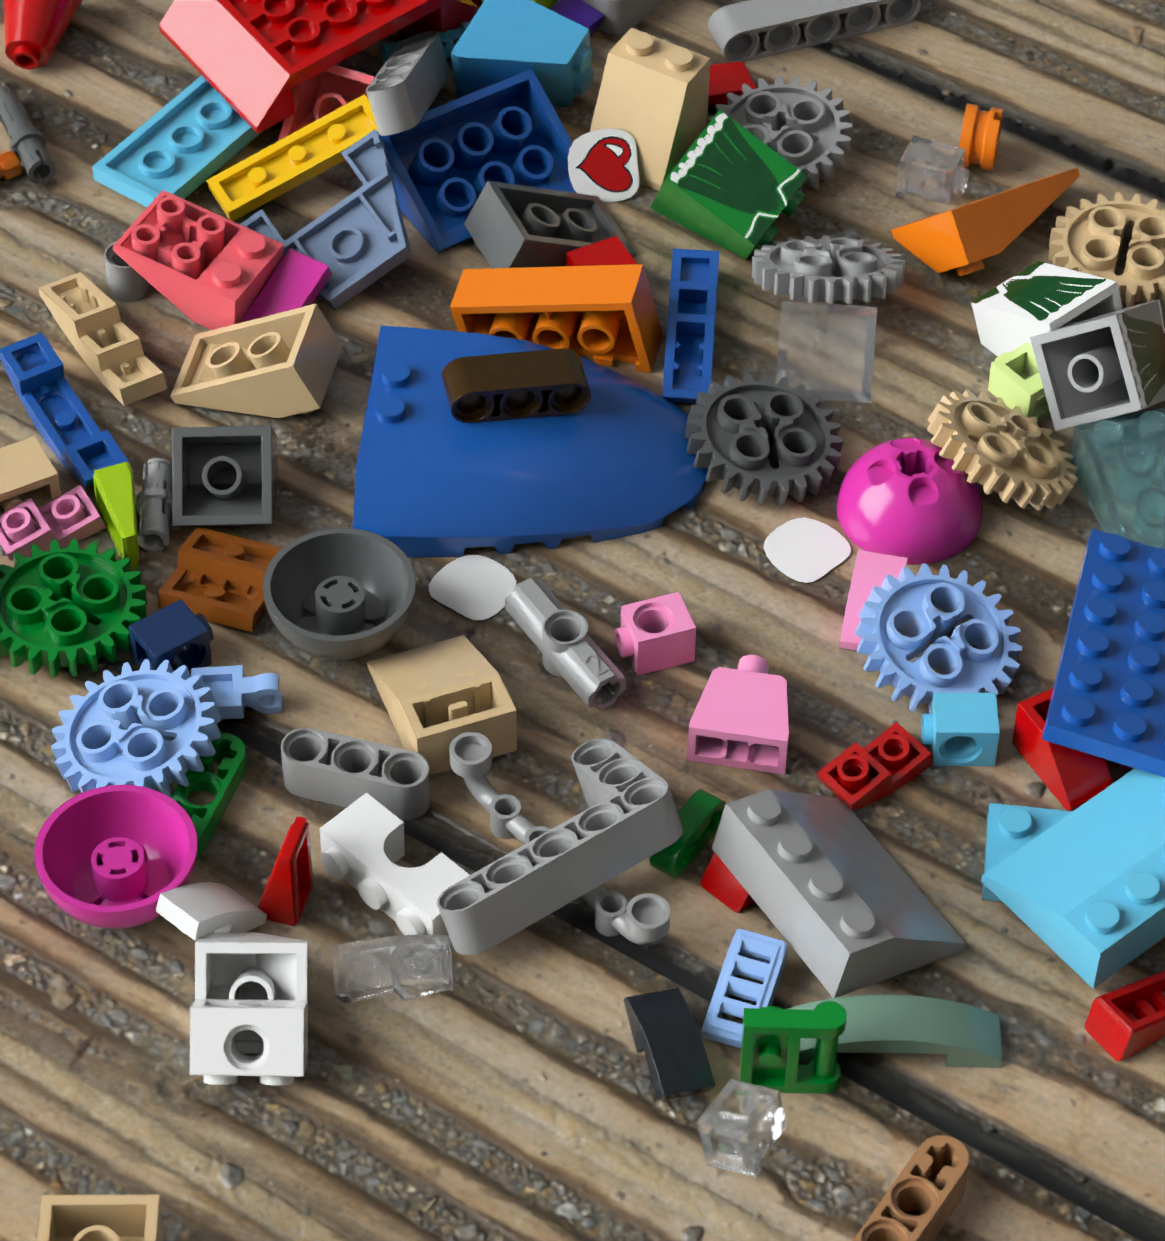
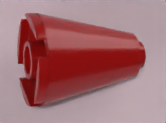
M3 0L5 53L7 57L22 69L31 70L46 65L83 0Z

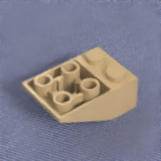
M464 635L367 662L368 670L404 749L419 753L427 760L430 776L451 770L450 743L457 735L465 732H477L486 736L492 744V758L517 751V710L497 670Z

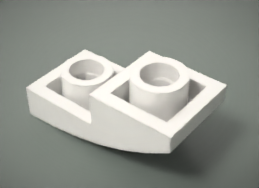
M213 882L187 884L163 892L159 896L156 908L157 913L194 940L212 932H247L265 924L267 918L266 913L229 886Z

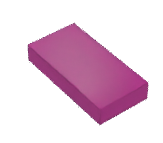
M289 249L240 323L312 305L332 275L329 266Z

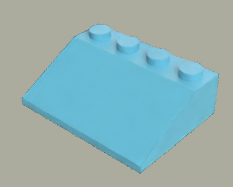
M1136 768L991 868L981 878V882L1092 989L1096 988L1165 937V777Z

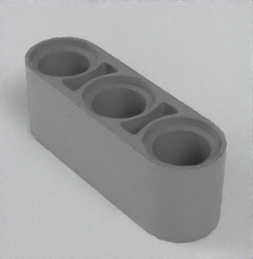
M314 728L295 729L286 734L281 742L283 782L285 788L291 794L347 808L367 792L400 820L406 821L418 819L430 807L429 765L427 760L419 753Z

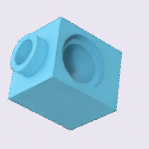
M933 692L931 714H922L921 743L922 745H931L932 766H995L1000 735L996 693Z

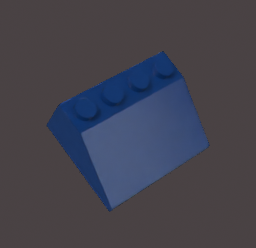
M533 69L428 110L420 122L409 130L392 135H379L385 144L400 209L437 254L473 239L464 223L487 181L577 193L570 182L568 171V154L572 141Z

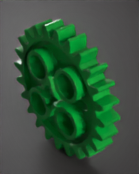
M75 538L71 540L68 548L61 549L57 540L54 539L51 540L49 551L43 552L37 545L33 544L31 545V557L26 558L21 554L14 553L12 554L14 567L0 564V657L10 654L12 667L16 668L28 661L30 674L35 675L42 666H49L50 675L54 678L58 675L61 667H68L74 677L78 675L79 665L86 663L95 672L98 671L97 659L101 657L113 663L116 662V647L123 650H131L129 626L147 617L145 585H142L140 571L131 570L129 558L117 561L116 549L110 548L104 553L99 554L96 541L89 544L85 550L79 549L78 540Z

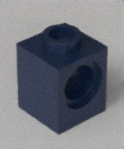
M181 599L129 626L132 658L139 668L145 659H149L154 670H157L164 660H169L173 671L185 665L191 675V668H202L212 664L210 641L214 638L212 629L202 614L198 613L195 615Z

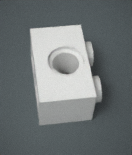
M196 999L190 1007V1075H204V1083L213 1085L237 1083L238 1076H260V1083L264 1085H290L294 1083V1076H304L307 1069L308 1000ZM242 1030L255 1031L263 1039L264 1051L256 1056L242 1054L235 1045V1034Z

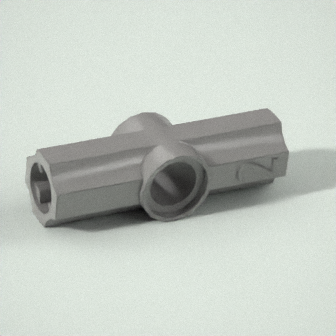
M532 578L516 584L512 593L505 598V610L542 652V664L545 670L552 675L563 677L589 708L596 707L600 711L614 704L617 697L626 690V678L588 635V623L585 617L578 612L567 610L542 581H534Z

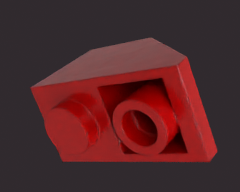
M1053 688L1018 703L1012 744L1065 810L1074 811L1113 784L1104 758L1042 740Z

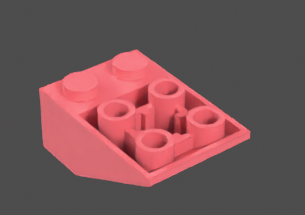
M165 190L161 191L113 245V251L190 320L209 330L241 322L282 261L284 244Z

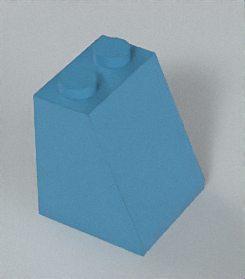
M484 0L451 52L455 94L458 97H463L533 69L551 104L554 106L570 107L578 93L583 95L588 90L594 77V70L591 69L593 49L590 48V31L588 28L531 0Z

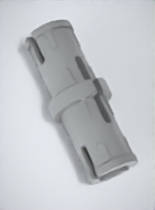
M152 458L148 460V464L144 463L143 489L137 496L136 510L140 515L138 544L147 551H162L165 545H169L170 517H172V463L164 458Z

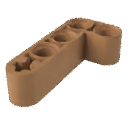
M936 1135L927 1138L916 1150L853 1241H933L960 1203L964 1194L969 1166V1153L964 1144L956 1138L947 1135ZM930 1178L935 1180V1185L930 1182ZM904 1212H915V1213H918V1214H920V1215H919V1216H911V1215L905 1214Z

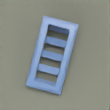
M743 929L736 930L701 1030L702 1038L741 1049L743 1024L722 1019L721 1015L725 1013L743 1018L744 1008L772 1006L786 969L788 953L786 942ZM737 974L763 981V985L737 978ZM729 995H733L757 1003L756 1005L749 1004L746 1002L729 998Z

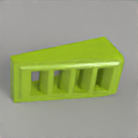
M123 462L94 470L93 482L96 506L120 558H129L131 570L134 571L138 569V562L140 560L134 477L131 464Z

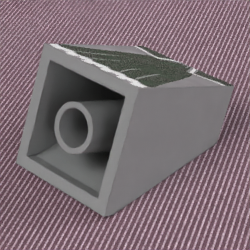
M1163 298L1116 310L1030 337L1055 431L1143 410L1165 401V304Z

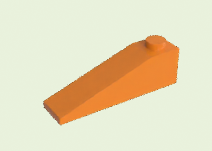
M1077 167L891 229L893 239L936 273L956 268L958 276L984 269L983 259L1001 253L1080 177L1079 169Z

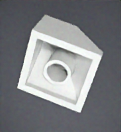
M212 932L198 938L195 941V1000H308V941L254 932ZM242 1030L235 1034V1045L241 1053H262L264 1051L263 1039L255 1031Z

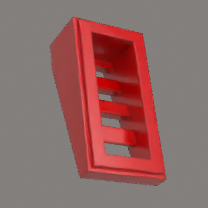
M296 816L294 823L291 824L258 906L260 910L267 914L266 920L294 927L296 923H299L314 886L309 823L307 818Z
M1165 970L1094 999L1085 1022V1029L1115 1061L1119 1062L1129 1058L1165 1036V995L1162 993L1165 991Z

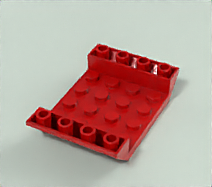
M174 0L160 22L159 29L230 106L259 134L295 114L292 94L293 87L424 16L444 33L475 16L478 7L471 0Z

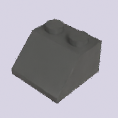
M272 426L172 428L173 527L273 525L278 486L277 435Z

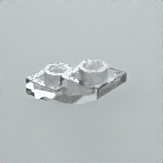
M403 935L333 946L334 996L343 1004L394 992L404 1001L454 989L451 940L447 935Z

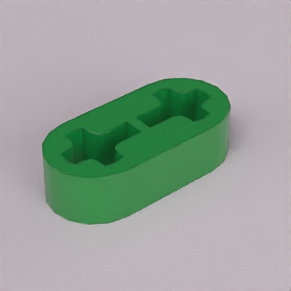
M703 789L697 790L678 812L683 827L682 835L670 846L650 856V865L673 878L679 877L717 832L726 802Z

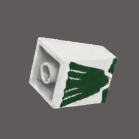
M1040 261L971 302L980 342L997 357L1005 352L1013 351L1026 342L1032 346L1030 340L1032 336L1123 309L1117 281Z

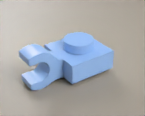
M243 665L191 668V677L199 674L205 687L210 688L222 720L244 718V706L252 707L254 710L265 714H274L282 711V691H279V674L263 673L257 676L245 677Z

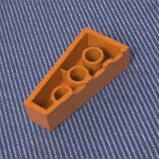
M643 264L463 269L450 305L458 332L480 333L525 340L553 349H571L577 352L578 355L593 357L594 363L612 367L614 361L635 364V371L652 373L663 338L662 328Z

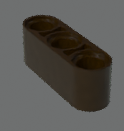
M560 348L461 357L449 362L441 374L451 414L457 421L462 423L568 415L584 409L591 399V391L580 356L571 349Z

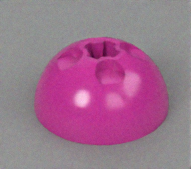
M921 438L894 439L871 448L851 466L843 479L838 493L837 516L845 534L864 551L908 558L907 564L909 565L939 562L958 554L968 547L980 530L983 504L978 483L967 482L968 474L965 471H954L952 466L955 462L952 459L941 457L939 453L942 447L932 444L930 440Z
M136 785L103 786L72 797L47 818L36 839L34 849L35 865L39 879L50 898L71 917L99 928H132L148 923L160 916L156 912L161 893L189 884L197 860V834L190 816L184 808L169 796L156 790Z

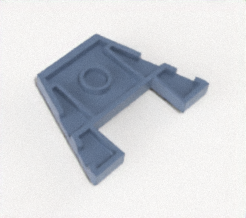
M375 129L341 152L349 166L363 183V186L287 240H283L262 209L240 224L284 244L283 258L289 249H292L328 265L332 275L317 298L335 310L412 256L385 144Z

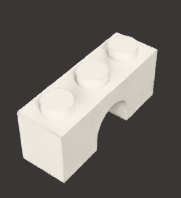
M367 792L319 828L320 859L324 868L332 877L336 879L343 878L359 892V895L369 907L374 910L381 909L396 922L400 931L407 938L413 941L419 940L433 953L450 940L437 906V900L440 894L448 887L468 877L469 874L442 852L428 863L419 867L406 868L394 864L405 856L404 822Z

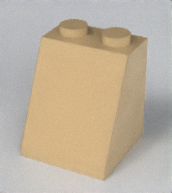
M630 28L609 51L590 132L610 128L625 130L632 135L637 148L639 184L659 191L667 176L706 128L710 58L634 28Z

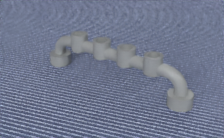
M465 732L457 735L451 741L449 747L451 769L457 775L463 777L473 797L490 813V830L493 835L501 839L516 837L520 842L526 844L551 830L545 826H535L521 813V802L518 798L509 794L501 795L489 783L485 774L492 766V744L486 736L477 732ZM598 886L570 902L577 904L585 901L595 910V928L604 936L612 937L621 934L633 943L645 945L663 938L670 928V906L663 897L653 893L637 895L627 905V900L621 893L605 891L601 886Z

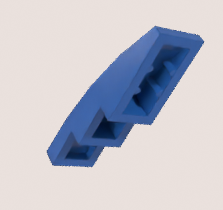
M673 249L662 397L670 402L696 403L699 392L708 393L712 379L719 251Z

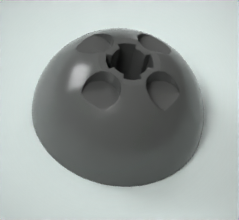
M354 528L323 529L305 534L291 541L270 561L263 579L265 604L270 618L280 633L291 644L302 651L329 660H348L363 657L375 652L391 641L403 627L410 614L416 588V578L412 564L397 545L375 533Z

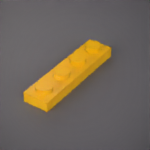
M365 94L209 178L207 180L209 190L229 220L235 221L343 162L345 158L341 152L374 129L378 131L368 98Z

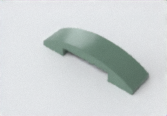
M877 994L830 998L788 1008L814 1010L818 1004L824 1001H833L841 1004L846 1010L847 1021L845 1031L839 1036L837 1052L945 1054L946 1067L1002 1068L1003 1059L999 1015L972 1005L933 997ZM801 1038L798 1065H808L814 1059L816 1039Z

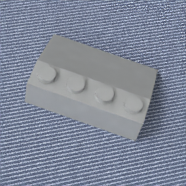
M768 789L726 803L712 850L833 998L964 950L965 942L855 813L839 798Z

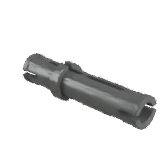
M0 82V121L11 140L12 146L10 150L22 162L31 182L39 184V178L36 174L38 172L42 182L47 183L55 176L56 166L46 151V139L41 131L34 128L17 95L15 87L11 83L5 82L4 87L8 92L6 94Z

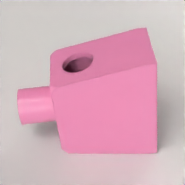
M757 655L743 656L739 660L737 669L723 667L714 669L689 723L687 761L785 775L789 740L787 680L780 675L768 674V662Z

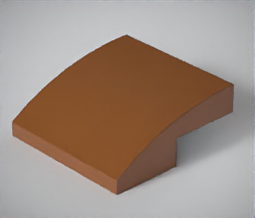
M196 527L178 550V567L158 591V609H162L181 599L195 615L200 613L209 622L253 632L267 610L263 594L264 574L270 561L282 547Z

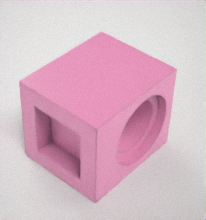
M679 592L621 606V627L616 628L614 631L615 642L622 658H629L637 676L695 662L696 626Z

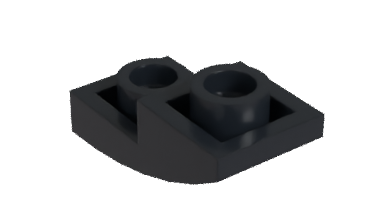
M678 988L629 996L624 999L637 1053L645 1052L657 1101L709 1092L716 1086L699 1031L687 1003Z

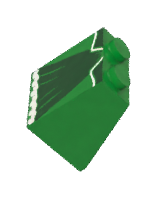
M719 110L667 176L650 207L668 219L747 259L755 247L761 250V245H769L780 229L773 224L781 213L790 217L806 195L800 191V188L808 176L723 111Z

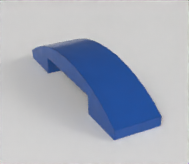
M42 332L0 349L2 364L28 415L60 463L80 484L85 487L94 485V470L129 462L108 430L101 432L64 377V364Z

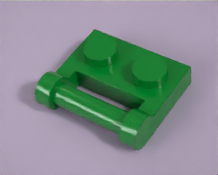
M833 1001L821 1002L814 1010L782 1009L776 1006L744 1008L739 1092L826 1094L836 1090L839 1086L841 1075L840 1065L836 1062L839 1036L845 1031L847 1021L845 1008ZM801 1038L816 1039L814 1059L808 1065H798Z

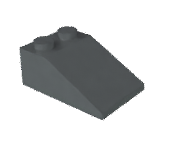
M487 181L464 223L475 241L476 247L481 251L491 268L566 266V252L614 236L619 238L633 259L636 256V252L599 196Z

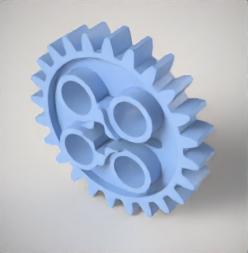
M922 563L916 576L907 566L903 567L897 579L888 574L881 587L874 586L858 616L861 620L855 634L862 637L857 648V653L870 655L863 669L867 672L880 671L881 674L875 686L881 688L891 684L895 688L891 700L895 702L904 695L909 697V707L912 712L921 703L928 705V712L931 714L933 692L996 693V697L998 694L1003 695L1020 664L1016 660L1022 652V646L1014 642L1021 631L1018 627L1007 626L1013 611H998L996 606L1002 596L999 593L989 597L982 594L986 585L984 580L977 582L973 587L967 584L968 573L965 570L958 575L957 579L950 577L949 569L944 564L938 575H932L926 563ZM963 619H969V621H966L962 625L959 624L958 626H956L950 638L946 637L953 630L954 626L957 623H959ZM898 631L905 633L909 637L901 635ZM928 642H929L930 644H932L931 646H929V647L925 650V648H926ZM969 644L975 645L978 649L973 648ZM923 653L922 657H920L916 661L908 662V660H911L914 657L917 658L919 655ZM932 668L939 670L944 675L936 673Z
M145 659L139 671H133L129 663L126 662L123 663L121 675L116 677L108 670L103 671L104 683L100 685L86 681L85 686L88 694L85 697L71 695L69 698L75 709L59 711L58 715L63 725L52 728V733L57 741L51 745V750L57 759L55 764L73 792L80 790L83 793L94 788L110 785H136L158 790L170 797L169 785L174 781L185 787L189 785L185 775L188 770L203 772L204 766L199 756H213L215 754L211 740L221 738V733L216 723L222 721L210 688L205 687L199 674L191 677L185 665L173 671L169 660H164L157 670H154L149 659Z

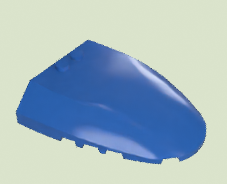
M380 326L356 464L353 528L369 531L390 540L407 557H462L465 548L495 546L499 554H508L512 552L515 544L543 541L547 549H555L559 547L562 539L591 535L594 543L660 528L664 517L678 508L685 506L690 510L701 497L707 485L705 479L708 468L695 469L693 465L696 455L688 454L686 451L689 439L684 438L688 415L634 380L581 356L580 359L591 391L590 402L584 409L568 415L480 423H462L457 421L451 414L441 375L444 367L449 362L468 356L549 350L553 348L525 340L480 333Z

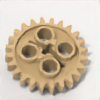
M1116 192L1114 201H1108L1100 193L1097 194L1096 204L1082 198L1079 209L1068 206L1065 217L1058 216L1056 218L1055 228L1051 229L1048 260L1053 261V265L1117 281L1121 301L1125 303L1126 308L1134 306L1135 302L1146 303L1153 301L1154 298L1157 300L1163 298L1165 304V209H1157L1158 200L1155 198L1147 204L1141 203L1139 194H1135L1131 201H1124L1122 194ZM1130 226L1133 227V233L1127 253L1126 265L1123 275L1118 276L1115 273L1125 228Z
M966 389L963 394L953 390L950 396L943 395L927 420L930 422L927 431L934 435L931 443L942 447L939 453L941 457L952 459L955 462L952 469L954 471H965L968 474L967 482H978L983 485L986 494H990L993 490L998 492L1000 498L1005 503L1010 498H1013L1024 509L1030 503L1038 511H1041L1044 505L1052 510L1056 504L1061 505L1078 480L1075 476L1078 468L1071 464L1074 458L1073 455L1061 451L1065 445L1062 441L1053 440L1049 437L1053 431L1049 428H1040L1036 424L1037 418L1035 416L1027 417L1023 415L1019 406H1015L1013 409L1008 408L1000 397L996 402H993L985 392H981L977 398L969 389Z

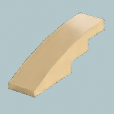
M78 272L38 288L42 300L81 358L123 406L167 389L164 373L144 355L140 338L121 321L117 304L83 273Z

